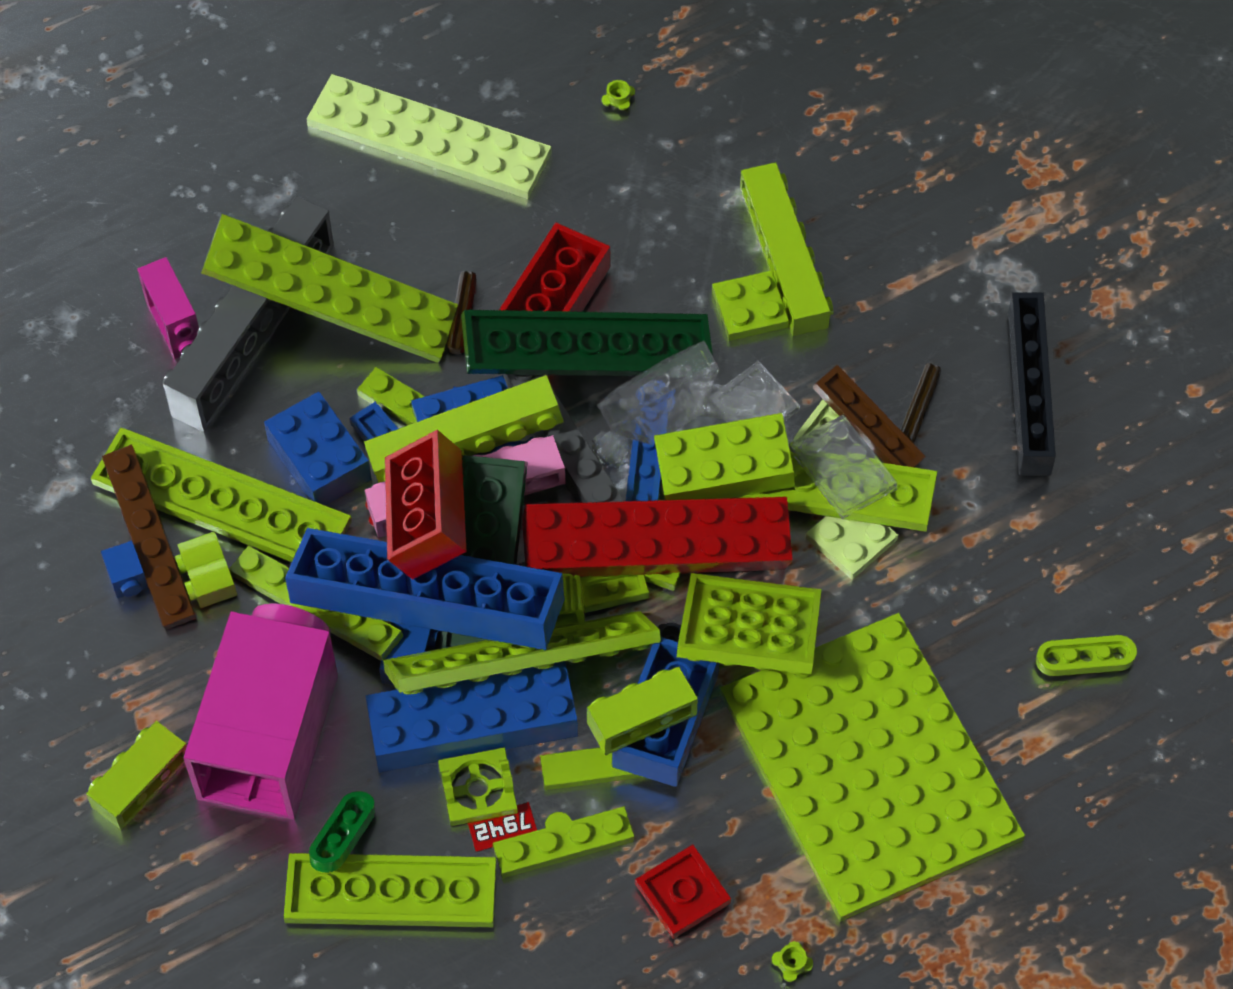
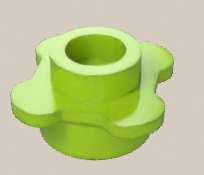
M614 80L607 84L606 95L602 96V103L605 106L612 105L620 110H627L630 107L629 101L631 97L635 95V89L623 80Z
M796 941L790 942L780 952H775L772 955V964L780 968L783 972V978L787 982L796 981L799 974L804 971L809 972L813 968L812 958L807 957L802 945ZM794 959L796 963L790 964L789 960Z

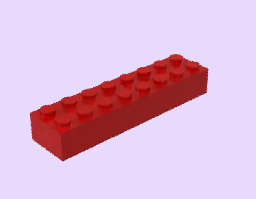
M787 497L527 504L522 513L525 567L571 574L573 576L785 570L793 561Z

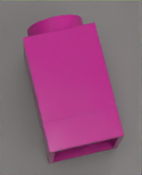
M274 603L257 606L253 610L252 616L230 612L183 757L197 800L295 820L338 678L330 629L323 620L303 609Z

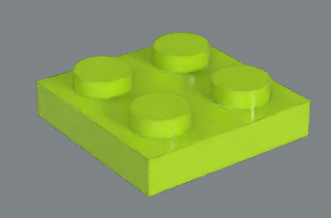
M772 270L712 284V293L728 341L789 328V319Z

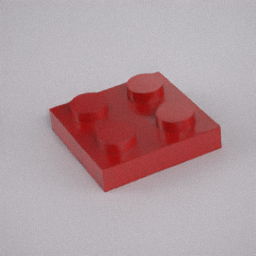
M693 844L635 879L636 887L672 939L731 904V897Z

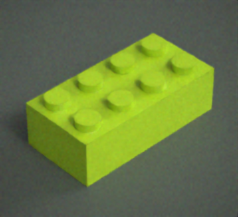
M782 413L654 435L665 500L724 499L795 487L794 470Z

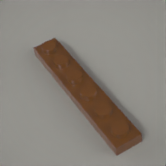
M131 444L103 455L102 459L165 630H169L196 619L197 617L135 448Z

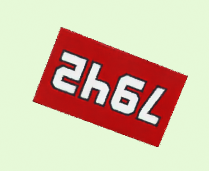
M529 802L517 805V814L468 823L475 851L492 848L493 843L537 831Z

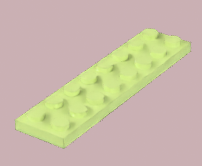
M331 74L307 117V125L526 199H529L552 154V149L549 145Z

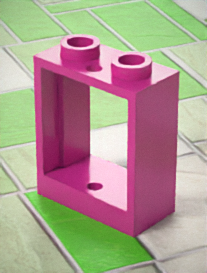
M167 257L137 268L146 304L174 359H177L181 356L183 349L194 341L199 326L196 314Z

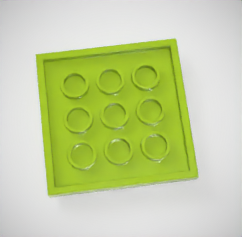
M691 573L676 657L686 658L690 661L718 662L728 666H749L759 670L773 669L788 671L792 674H812L822 589Z

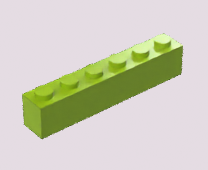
M776 162L741 170L740 189L769 271L772 270L789 319L792 336L829 328L830 315L834 314L831 298L824 295V280L821 272H816L814 268L815 255L812 247L806 246L805 227L803 222L797 221V206L795 199L788 196V181L785 173H780Z
M545 375L364 441L374 474L378 483L385 482V457L437 429L462 450V455L473 456L478 453L489 452L495 447L511 441H519L525 436L538 431L549 430L564 421L549 379Z

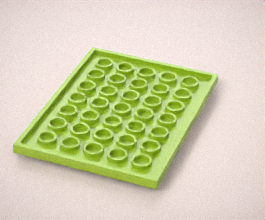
M899 613L816 647L812 674H792L788 671L766 669L720 688V695L840 922L1024 841V832Z

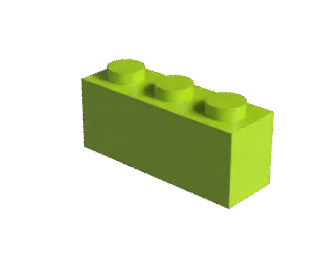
M680 667L672 670H661L649 680L640 684H629L617 694L610 697L603 696L594 700L591 705L587 706V724L603 753L608 755L696 716L698 698Z
M156 720L150 727L144 728L138 734L135 743L126 752H121L114 759L112 767L103 776H98L90 784L86 795L91 807L119 830H122L185 764L183 757L187 744Z

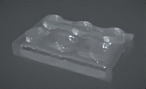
M844 415L789 443L792 455L842 519L897 490L896 480Z

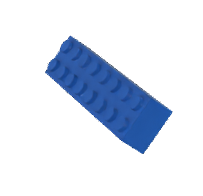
M311 528L306 529L285 577L290 603L542 650H546L565 600L562 573L459 555L412 580L387 560V542Z

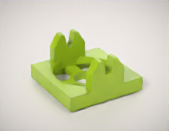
M505 747L438 760L451 826L518 813ZM479 764L493 767L502 778L489 780L486 776L480 774ZM468 766L470 778L466 780L465 785L452 787L456 774ZM474 781H483L487 784L488 789L484 795L474 796L469 793V785ZM503 789L500 799L487 807L486 799L490 796L491 791ZM467 796L476 803L477 809L462 806L455 798Z

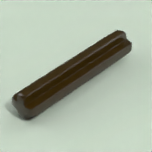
M463 271L460 273L455 303L458 306L447 344L448 352L451 354L461 355L465 351L461 314L464 310H472L477 282L474 272Z
M928 363L924 367L900 429L913 444L941 375V368L932 363Z

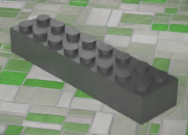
M298 196L295 197L290 206L286 205L284 207L280 220L275 227L268 230V232L326 254L334 246L329 210ZM231 285V289L224 298L221 297L217 301L214 313L209 320L204 321L200 325L194 341L183 349L177 365L174 369L168 370L163 379V387L171 417L204 432L291 307Z

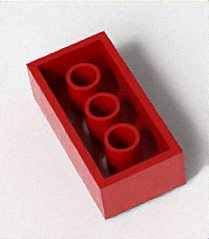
M555 222L499 310L583 312L611 267L610 246Z
M437 429L385 457L387 560L412 580L466 552L462 450Z

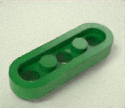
M355 791L348 793L341 799L309 848L310 864L315 870L324 873L333 872L344 864L375 816V802L370 794Z

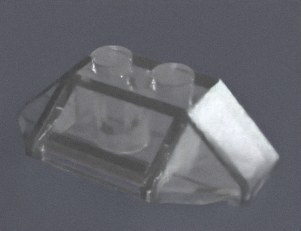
M702 341L664 359L617 387L601 400L597 406L612 433L653 445L655 443L654 435L674 432L705 413L719 367L705 341Z

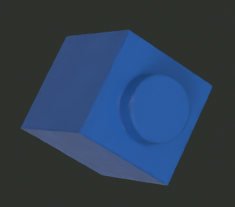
M132 540L101 551L117 599L124 596L131 597L137 595L141 590L148 588Z

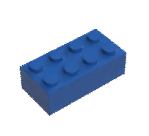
M660 637L661 642L654 643L651 647L638 684L651 679L661 670H672L680 667L698 698L697 715L612 752V767L677 787L719 675V663L702 660L690 661L686 658L676 657L678 642Z

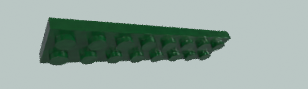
M464 310L461 314L467 374L711 377L715 372L708 314Z

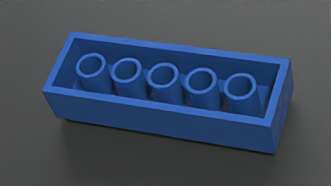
M565 661L556 662L553 667L546 669L525 668L516 675H503L502 673L489 675L487 680L473 682L469 679L458 681L455 686L449 688L427 687L417 694L409 695L403 692L399 693L398 690L365 695L379 773L435 763L441 759L504 747L507 750L578 737L577 715Z

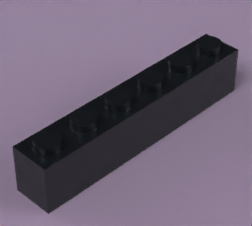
M1012 292L1008 320L1019 476H1051L1056 451L1044 292Z

